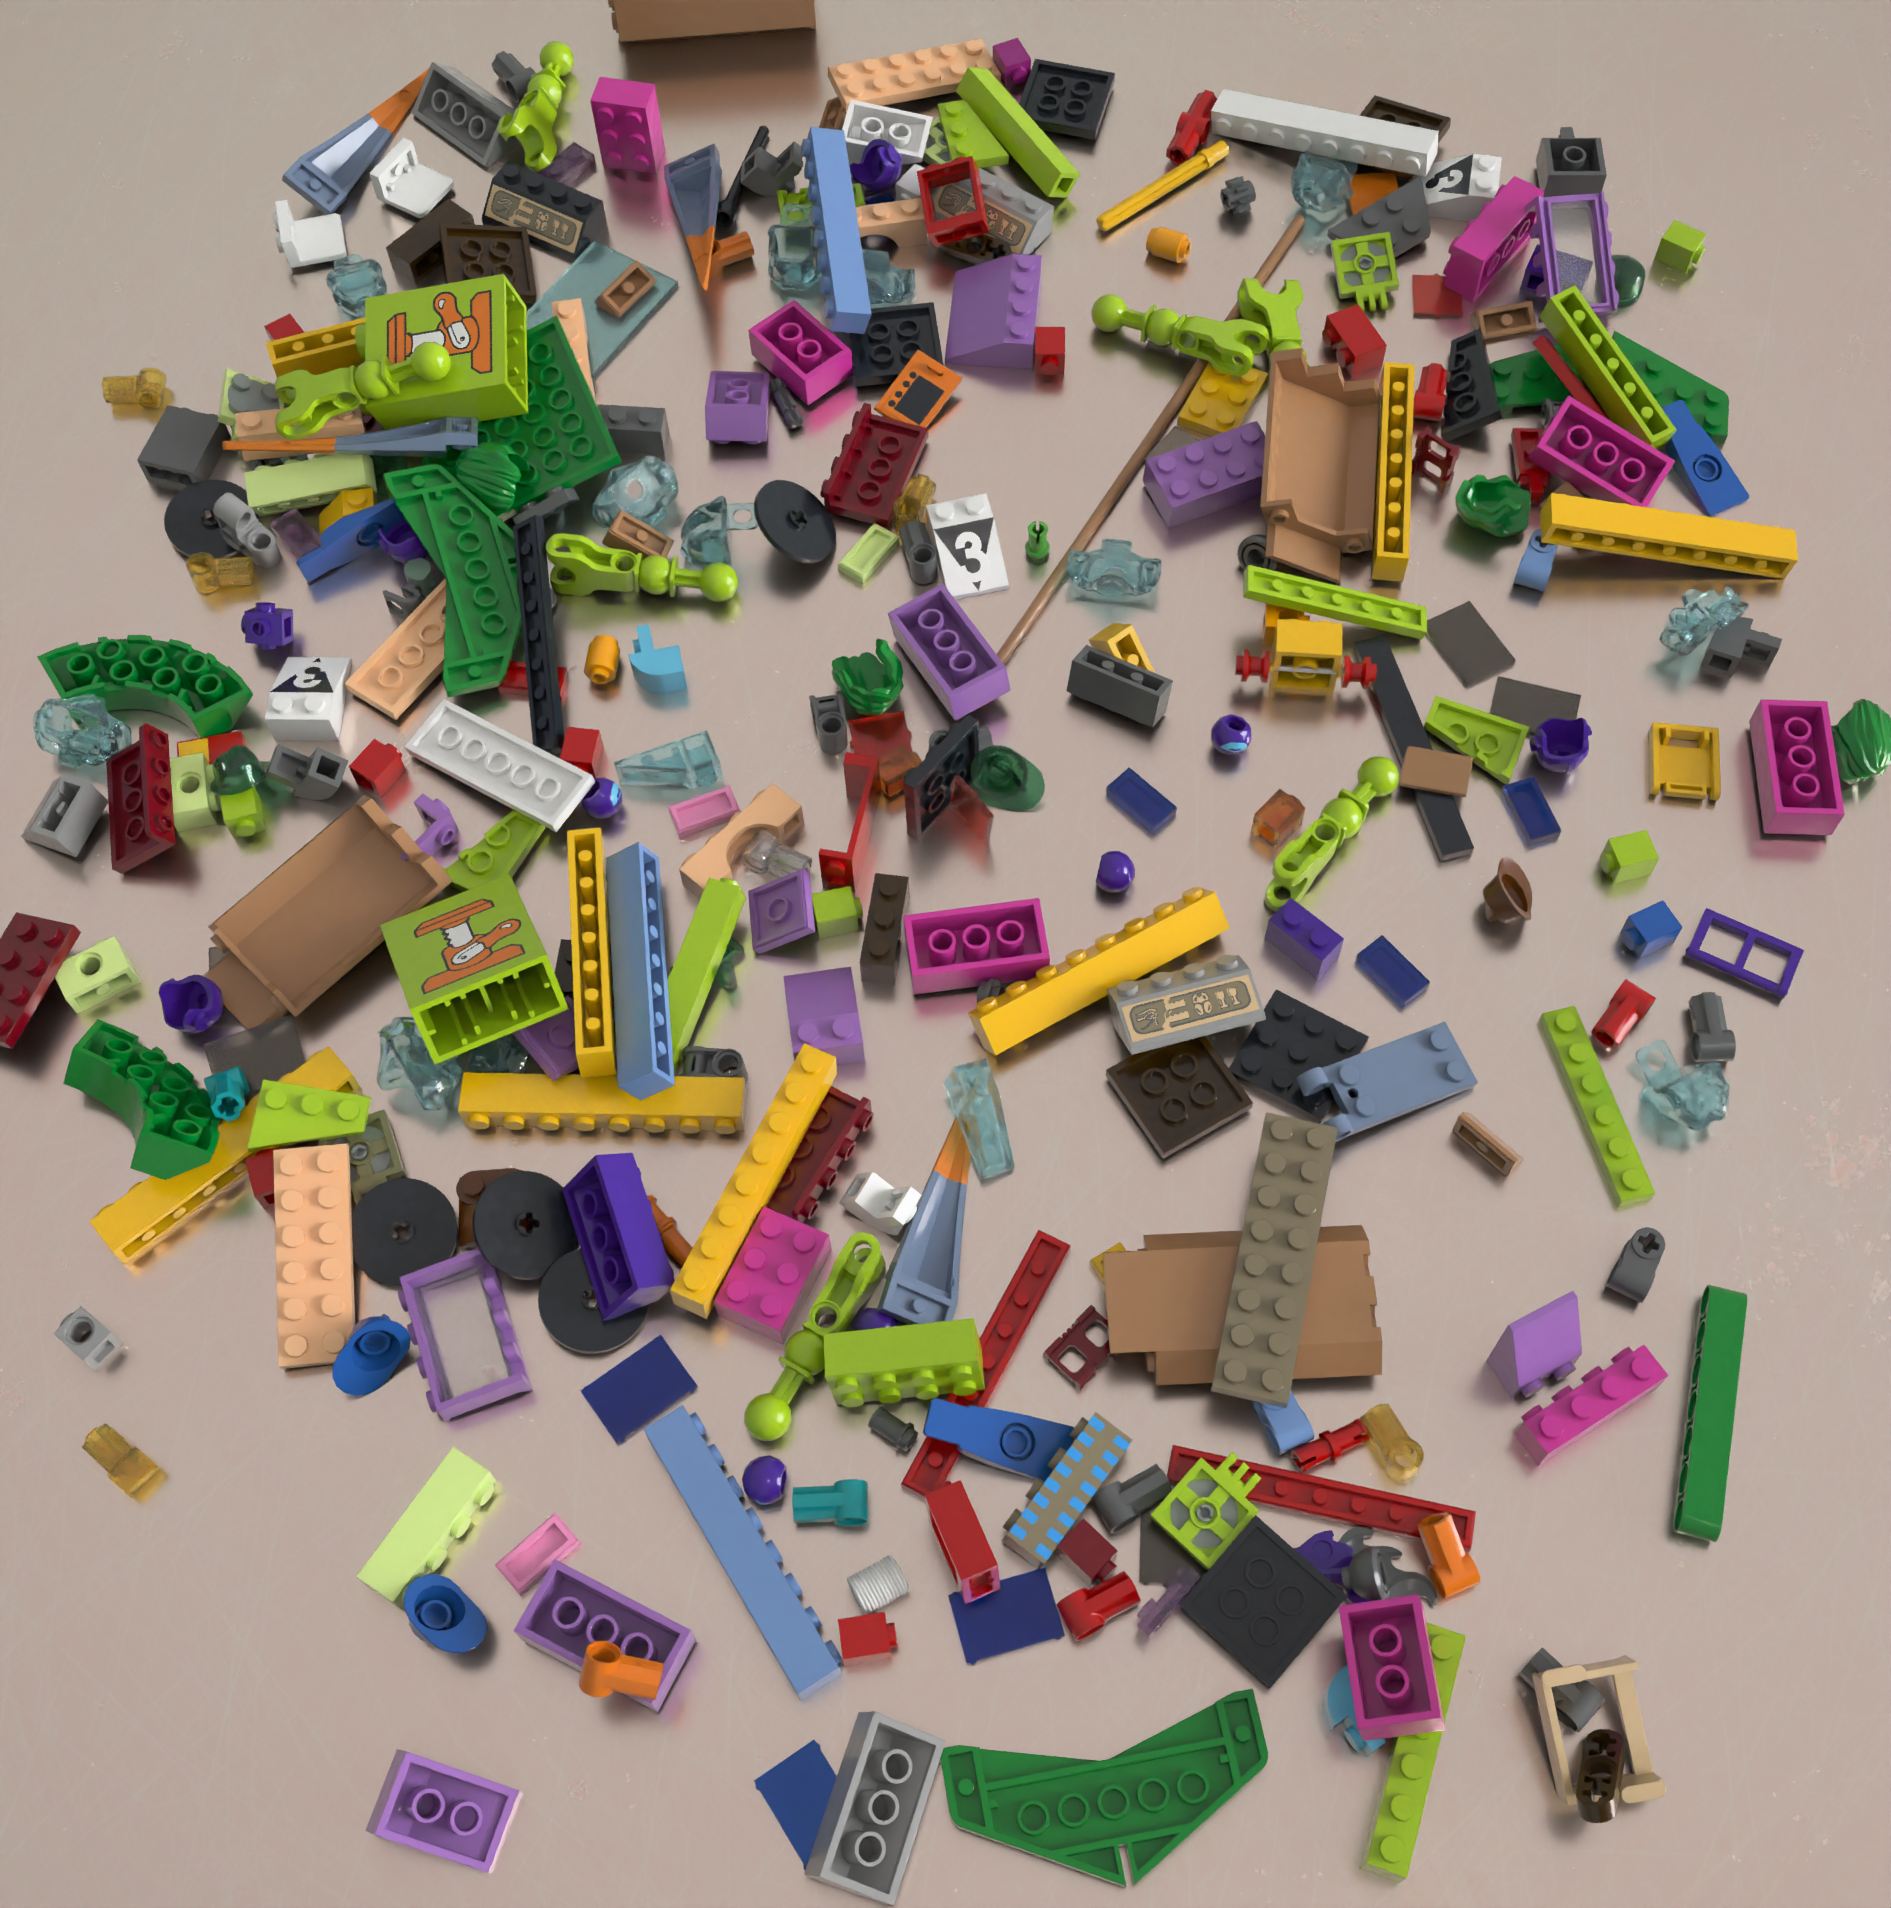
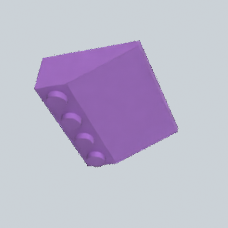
M1011 254L955 271L945 364L1033 369L1035 327H1037L1041 290L1042 255Z

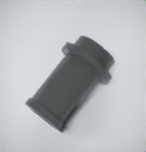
M882 1406L873 1413L868 1423L869 1428L874 1429L893 1442V1447L896 1450H909L918 1436V1432L914 1430V1424L911 1422L904 1423Z

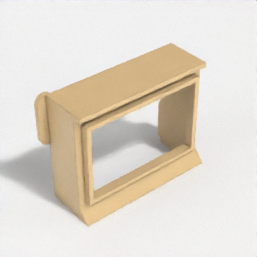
M1626 1655L1584 1665L1575 1664L1548 1669L1541 1673H1532L1557 1796L1567 1805L1577 1804V1782H1571L1551 1687L1612 1675L1633 1771L1622 1775L1619 1796L1626 1803H1636L1661 1798L1666 1793L1663 1779L1653 1773L1631 1671L1639 1670L1638 1663ZM1595 1795V1800H1598L1601 1796Z

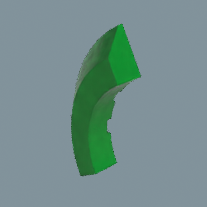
M128 635L127 639L115 640L108 639L106 636L98 637V642L79 645L78 642L37 656L75 722L112 710L142 709L171 716L187 725L199 738L220 735L233 729L253 696L252 691L244 680L230 666L226 667L210 653L204 654L193 649L190 644L173 639L166 642L153 640L151 636Z
M97 1019L73 1047L63 1084L76 1088L101 1101L118 1114L127 1124L136 1144L130 1166L131 1169L167 1180L209 1163L216 1150L220 1132H218L219 1118H215L211 1109V1099L206 1089L198 1088L192 1082L194 1075L181 1063L178 1062L173 1065L167 1061L163 1050L157 1046L150 1050L138 1043L139 1036Z

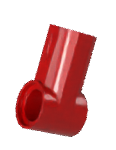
M1431 363L1422 368L1419 387L1414 396L1413 418L1435 422L1441 421L1446 399L1444 391L1448 371L1443 368L1442 364Z
M1625 979L1608 1004L1610 1006L1591 1031L1596 1041L1606 1048L1617 1049L1635 1023L1639 1024L1653 1005L1656 997Z
M1124 1570L1089 1590L1082 1588L1060 1600L1056 1606L1075 1641H1079L1100 1630L1106 1625V1621L1138 1605L1141 1599L1133 1581Z

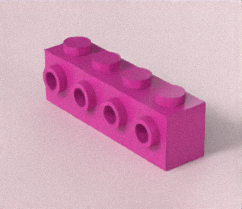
M1645 1345L1634 1351L1630 1347L1623 1349L1611 1359L1613 1365L1605 1370H1602L1600 1366L1595 1367L1581 1378L1584 1382L1582 1385L1574 1390L1570 1385L1564 1387L1551 1397L1554 1403L1544 1409L1539 1404L1521 1417L1524 1422L1515 1433V1436L1537 1466L1638 1402L1662 1384L1668 1377V1374Z

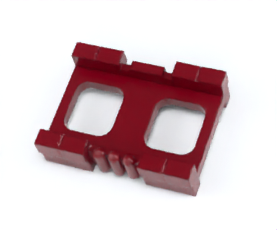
M1427 426L1424 431L1417 435L1415 448L1417 449L1412 459L1411 474L1414 475L1418 471L1439 484L1438 491L1444 494L1452 483L1455 462L1459 458L1461 447L1459 445L1454 447L1431 432L1432 429ZM1432 441L1446 449L1445 457L1431 449ZM1427 461L1440 468V477L1426 469Z
M1092 1305L1076 1319L1071 1328L1067 1329V1333L1064 1332L1062 1334V1338L1059 1336L1043 1353V1357L1047 1361L1050 1360L1075 1383V1387L1080 1391L1096 1376L1095 1370H1098L1107 1361L1108 1356L1113 1359L1118 1354L1110 1353L1109 1340L1103 1346L1098 1347L1085 1336L1084 1331L1095 1321H1099L1108 1329V1321ZM1068 1347H1075L1087 1359V1362L1077 1372H1071L1059 1361V1356Z

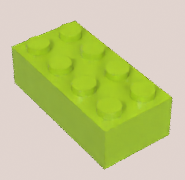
M974 1318L823 1334L825 1378L836 1405L842 1404L845 1407H858L863 1405L864 1402L878 1400L889 1404L899 1402L901 1398L907 1397L928 1400L945 1393L967 1396L974 1394L976 1390L985 1389L982 1349Z

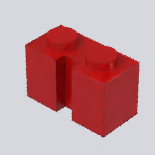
M1358 304L1326 316L1325 327L1322 331L1324 343L1326 346L1331 347L1333 352H1337L1336 356L1339 365L1344 367L1351 377L1383 365L1387 345Z

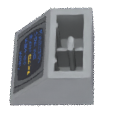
M62 774L50 785L21 837L77 857L109 801L89 782Z

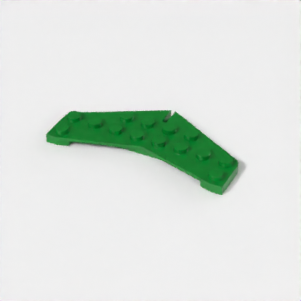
M1614 331L1613 340L1662 408L1678 400H1683L1696 423L1701 425L1712 441L1724 444L1728 436V395L1721 389ZM1555 344L1554 347L1561 354V356L1564 358V360L1567 362V364L1570 366L1573 372L1577 375V377L1580 379V381L1583 383V385L1586 387L1589 393L1593 396L1596 402L1600 404L1591 392V390L1588 388L1584 380L1581 378L1577 370L1574 368L1568 357L1565 355L1561 347L1558 344ZM1538 349L1490 363L1501 413H1512L1513 407L1542 405L1544 398H1550L1551 401H1564L1568 396L1574 398Z
M429 464L383 473L389 496L446 579L443 684L447 698L500 686L506 679L522 624L514 532L441 465Z
M1252 1688L1233 1692L1216 1701L1213 1705L1106 1760L1097 1761L980 1749V1747L963 1745L943 1748L940 1760L950 1817L958 1828L1126 1888L1119 1847L1126 1846L1133 1885L1135 1886L1262 1771L1268 1760V1750Z

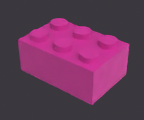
M599 77L590 102L603 166L657 174L665 152L655 84Z
M795 300L748 330L751 354L777 378H782L786 386L807 405L853 375L851 349Z
M763 1206L713 1301L718 1316L784 1345L832 1250L829 1234Z
M1419 1594L1338 1606L1357 1728L1363 1741L1445 1730L1425 1612Z

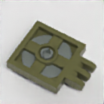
M384 1109L368 1115L365 1133L362 1135L318 1140L319 1146L348 1144L351 1195H353L356 1205L366 1193L379 1184L406 1176L388 1115Z

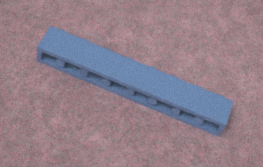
M810 127L807 139L802 141L801 155L806 158L804 177L809 179L807 198L808 202H812L811 224L815 225L816 229L814 233V247L818 248L819 251L817 269L822 272L820 292L822 295H825L824 318H828L830 331L864 334L872 314L844 130Z
M637 842L606 858V881L608 883L607 907L610 921V963L613 977V1020L616 1033L615 1051L617 1054L618 1071L616 1079L619 1088L641 1101L674 1086L675 1081L659 857Z
M682 1405L645 1427L643 1430L800 1701L841 1676L837 1665L843 1661L832 1640L824 1643L817 1630L822 1627L818 1616L811 1606L804 1609L797 1598L798 1595L803 1593L791 1572L784 1576L777 1563L783 1560L772 1540L765 1543L758 1530L763 1528L759 1517L752 1507L747 1510L743 1507L739 1498L744 1493L733 1475L728 1478L725 1477L720 1468L725 1461L714 1443L710 1446L706 1445L701 1435L707 1431L696 1412L689 1415Z

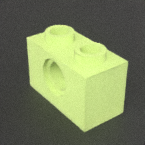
M203 753L171 758L173 814L176 830L179 832L217 824L216 811L221 810L218 793L214 791V784L218 783L215 765L209 764Z
M115 936L107 940H101L91 948L76 955L66 957L55 976L66 1001L77 1014L141 982L126 951Z

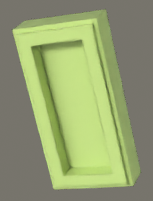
M874 523L838 562V570L864 584L899 545V536Z

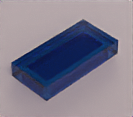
M1130 767L1106 787V793L1153 833L1176 814L1177 807Z
M1535 777L1503 786L1502 793L1528 845L1560 836L1562 830Z
M1383 935L1357 954L1356 960L1403 1007L1429 987L1430 981Z

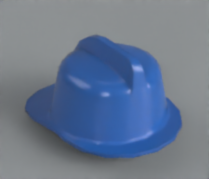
M384 1313L381 1316L368 1317L358 1322L353 1327L348 1342L337 1355L333 1364L332 1377L336 1386L344 1393L354 1396L366 1395L379 1389L388 1380L410 1349L411 1338L407 1329L400 1323L391 1321L390 1317Z
M426 1574L416 1578L407 1587L403 1598L404 1610L408 1616L409 1626L413 1634L420 1640L431 1643L438 1649L450 1653L470 1651L484 1640L487 1631L485 1616L451 1579L439 1574Z

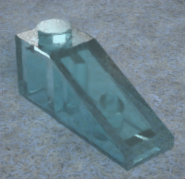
M707 730L614 762L620 785L694 789L700 786L712 785L717 780L723 779L720 760Z
M986 1058L954 1066L943 1084L980 1178L1013 1170L1015 1166L1000 1094Z

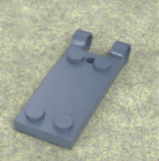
M1446 1022L1326 1067L1313 1068L1296 1078L1304 1096L1313 1095L1326 1088L1331 1090L1342 1114L1325 1121L1323 1124L1338 1127L1336 1141L1471 1089L1478 1083ZM1348 1091H1353L1356 1098H1351Z

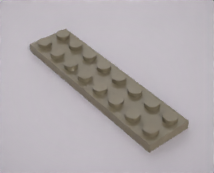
M1268 1112L1265 1114L1211 1391L1287 1408L1338 1127Z

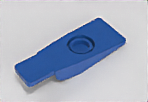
M1678 400L1662 407L1677 429L1666 444L1668 457L1675 460L1673 464L1675 472L1708 516H1712L1748 500V492L1701 425L1696 423L1685 402Z
M392 499L345 516L324 530L320 538L322 546L308 552L305 556L298 559L296 564L306 581L311 582L331 569L338 568L378 548L380 544L377 539L381 538L378 530L382 529L386 535L392 526L401 520H405Z
M937 1398L930 1401L923 1434L926 1437L957 1445V1450L970 1458L1036 1480L1039 1477L1044 1482L1053 1471L1047 1466L1060 1447L1067 1451L1074 1442V1439L1069 1435L1074 1429L1073 1426L1003 1410L970 1405L965 1407Z

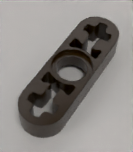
M985 234L939 246L943 253L975 264L994 260V254L1001 255L1002 252H1004L1005 256L1013 254L1010 245L1006 241ZM974 242L982 243L979 251L975 253L967 251L970 244Z
M1598 1729L1589 1733L1585 1739L1576 1788V1801L1579 1816L1587 1822H1608L1615 1817L1625 1763V1751L1622 1736L1614 1730ZM1603 1750H1607V1751H1606L1607 1755H1600V1754L1603 1753ZM1597 1773H1607V1774H1610L1609 1776H1606V1777H1593V1776H1591V1775L1597 1774ZM1595 1795L1601 1796L1597 1802H1595Z

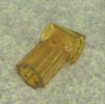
M143 368L140 370L139 375L103 377V397L106 403L138 402L147 408H158L162 405L164 399L166 375L155 368Z
M918 474L916 477H911L903 495L894 501V529L898 535H900L899 528L906 521L917 519L921 522L926 512V505L930 504L936 492V483L932 482L929 476Z
M199 552L191 555L186 563L193 585L201 593H212L218 590L220 586L252 585L254 583V564L251 557L213 558L209 553Z
M1388 1403L1379 1404L1371 1408L1359 1420L1365 1425L1366 1433L1385 1462L1387 1475L1398 1483L1413 1481L1417 1477L1424 1460L1422 1447L1409 1437ZM1406 1455L1412 1460L1414 1465L1409 1467L1402 1466L1396 1461L1395 1457Z
M107 1423L100 1427H95L85 1437L86 1440L82 1448L108 1472L107 1476L131 1498L160 1470L136 1446L132 1447Z

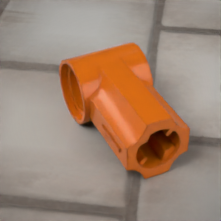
M747 231L719 241L714 238L709 277L720 275L725 265L754 255V248Z
M1444 1512L1423 1518L1417 1524V1528L1431 1562V1565L1428 1566L1429 1575L1439 1595L1446 1599L1479 1584L1481 1580L1478 1569L1472 1557L1462 1546L1451 1514Z
M595 1641L586 1648L579 1678V1688L585 1694L592 1697H606L615 1691L656 1700L664 1663L623 1655L620 1648L608 1641Z

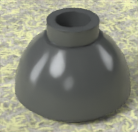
M1252 535L1240 543L1237 556L1244 571L1248 565L1273 571L1278 566V561L1265 557L1266 535Z
M1375 1546L1359 1551L1353 1557L1349 1566L1341 1568L1342 1581L1346 1591L1353 1590L1361 1598L1368 1601L1382 1600L1389 1597V1582L1385 1562L1381 1551Z

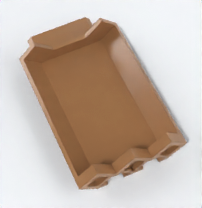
M1302 348L1271 352L1260 508L1267 523L1265 557L1341 585L1342 553H1360L1373 550L1381 395L1375 378L1345 382L1339 363L1308 367Z
M364 795L208 926L214 933L210 940L223 954L230 950V953L203 976L216 983L222 993L223 1005L258 1039L286 1013L289 1012L294 1017L299 1015L385 940L380 927L381 924L421 909L453 880L431 855L423 852L401 826L394 824L371 797ZM402 854L408 858L406 862L401 859Z
M1362 1225L1320 1227L1293 1379L1382 1375L1381 1327H1376L1375 1306H1377L1374 1276H1370L1368 1267V1256L1371 1254L1370 1245ZM1242 1230L1143 1235L1144 1248L1137 1249V1251L1103 1252L1110 1353L1146 1352L1147 1371L1154 1372L1156 1385L1212 1383Z

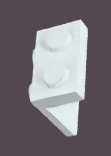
M403 138L393 147L385 158L369 173L377 199L418 218H424L454 186L452 178L420 164L413 142L406 138Z
M287 200L275 202L277 214L272 215L276 232H280V235H275L279 252H285L290 268L346 257L344 233L339 214L334 213L294 221Z

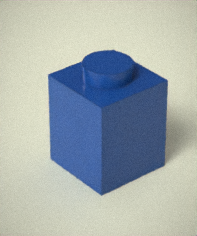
M1664 900L1628 916L1620 933L1625 945L1630 950H1633L1637 957L1641 959L1673 944L1682 929V925Z

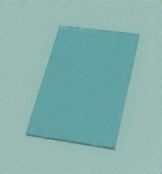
M594 240L526 312L527 330L553 317L551 302L581 298L587 325L589 342L587 347L593 379L678 286V281L640 263L657 282L620 318H617L598 307L594 302L636 260Z

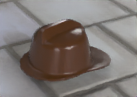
M1508 857L1502 858L1499 862L1497 875L1483 889V897L1486 902V919L1490 922L1500 920L1503 923H1511L1521 918L1527 921L1531 920L1532 890L1530 883L1521 867L1513 859Z

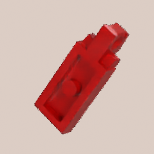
M1513 428L1511 441L1519 487H1526V490L1529 491L1531 504H1540V497L1544 492L1543 487L1547 488L1550 472L1527 459L1542 435L1544 428Z

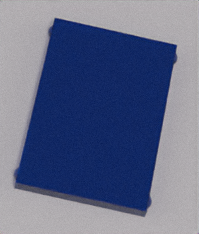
M659 1335L591 1384L585 1386L581 1393L616 1444H619L689 1393L694 1392L698 1386L664 1338Z
M1037 1568L1031 1572L1000 1580L1001 1589L967 1604H964L960 1592H953L948 1595L967 1665L1065 1637L1045 1568Z
M815 1740L754 1780L756 1789L763 1795L803 1862L804 1870H806L837 1778L820 1750V1744L816 1743Z

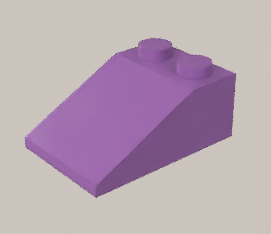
M711 371L705 402L706 440H713L720 444L729 443L730 441L758 444L761 441H767L770 372Z
M851 966L783 976L794 1061L804 1043L835 1056L836 1065L865 1061Z
M1574 1291L1509 1324L1486 1361L1511 1399L1521 1393L1525 1397H1529L1545 1386L1543 1381L1553 1376L1556 1380H1561L1576 1370L1574 1364L1582 1355L1578 1297Z
M397 1749L365 1831L489 1873L519 1790Z

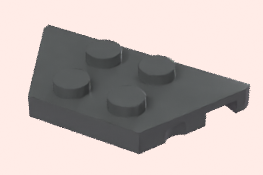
M1420 176L1333 226L1328 230V238L1335 240L1336 238L1345 239L1390 232L1394 258L1426 240L1430 236L1431 227L1422 179Z

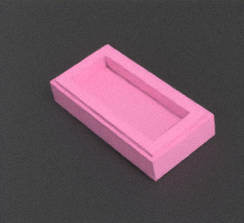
M730 785L668 806L669 814L679 838L730 821L735 813L740 811Z
M554 1513L497 1562L495 1566L516 1592L522 1596L545 1576L554 1559L561 1562L581 1543L560 1517Z

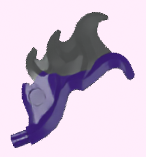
M1366 1527L1352 1528L1344 1533L1338 1542L1333 1540L1334 1533L1332 1530L1314 1534L1300 1547L1294 1548L1328 1580L1342 1588L1344 1594L1347 1595L1345 1601L1350 1604L1368 1602V1600L1361 1598L1353 1590H1345L1341 1568L1349 1566L1351 1560L1359 1551L1370 1547L1363 1543V1538L1372 1537L1374 1531ZM1375 1546L1381 1551L1387 1570L1389 1582V1597L1387 1599L1419 1594L1420 1597H1426L1431 1606L1436 1605V1589L1427 1577L1417 1572L1397 1569L1392 1565L1391 1558L1401 1557V1551L1389 1546Z

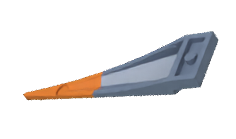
M429 69L368 114L302 155L283 174L282 181L325 215L333 214L343 202H346L417 99Z
M715 143L664 165V180L679 217L700 285L704 291L708 288L722 178L720 153Z
M443 417L388 430L328 438L283 441H222L223 450L447 458V445H452L454 449L467 450L471 446H478V418Z
M982 1069L974 1074L921 1194L922 1196L916 1205L917 1211L909 1221L885 1275L886 1282L877 1311L908 1325L950 1321L953 1319L958 1300L964 1207L973 1135L983 1079Z

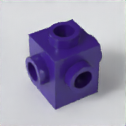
M259 602L255 604L256 607L244 611L241 620V630L245 634V643L257 644L258 649H276L277 645L283 646L294 640L293 609L275 608V603Z

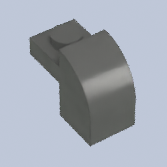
M793 142L778 157L773 156L758 146L742 162L740 183L763 196H777V190H786L787 193H790L794 190V176H797L803 167L801 146Z
M1737 617L1728 619L1716 628L1700 667L1732 677L1741 658L1770 667L1780 648L1782 639L1765 632L1750 629L1753 622L1751 618Z
M278 744L272 754L265 777L293 788L292 795L311 800H324L332 797L339 789L348 760L318 747L308 757Z

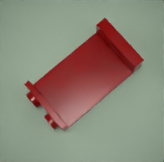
M846 752L843 762L847 798L860 800L847 853L820 848L818 855L823 887L832 890L851 886L852 893H855L881 796L879 757Z

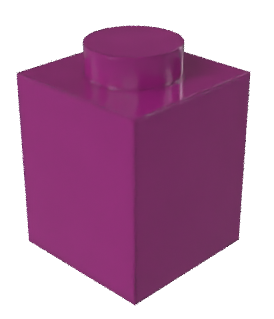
M1015 38L993 45V61L1001 73V82L1007 89L1027 82L1031 72V58L1019 39Z

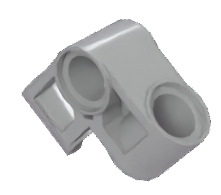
M226 493L216 501L213 508L222 537L230 546L243 553L256 565L262 568L276 565L280 560L281 554L273 533L258 521L254 510L234 494Z

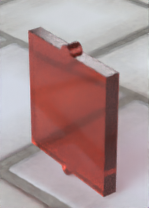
M1437 273L1434 275H1412L1414 316H1431L1436 319L1441 317H1462V295L1443 285L1445 276H1439Z
M904 711L848 720L852 739L849 743L850 748L854 749V753L879 757V764L913 759L910 743L912 733L907 729Z
M957 776L953 782L950 805L985 844L990 840L994 815L979 799L977 793H974L960 776Z

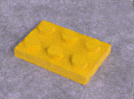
M1209 362L1180 411L1177 424L1211 437L1243 426L1267 383L1268 373L1251 367L1244 376H1234L1218 372Z

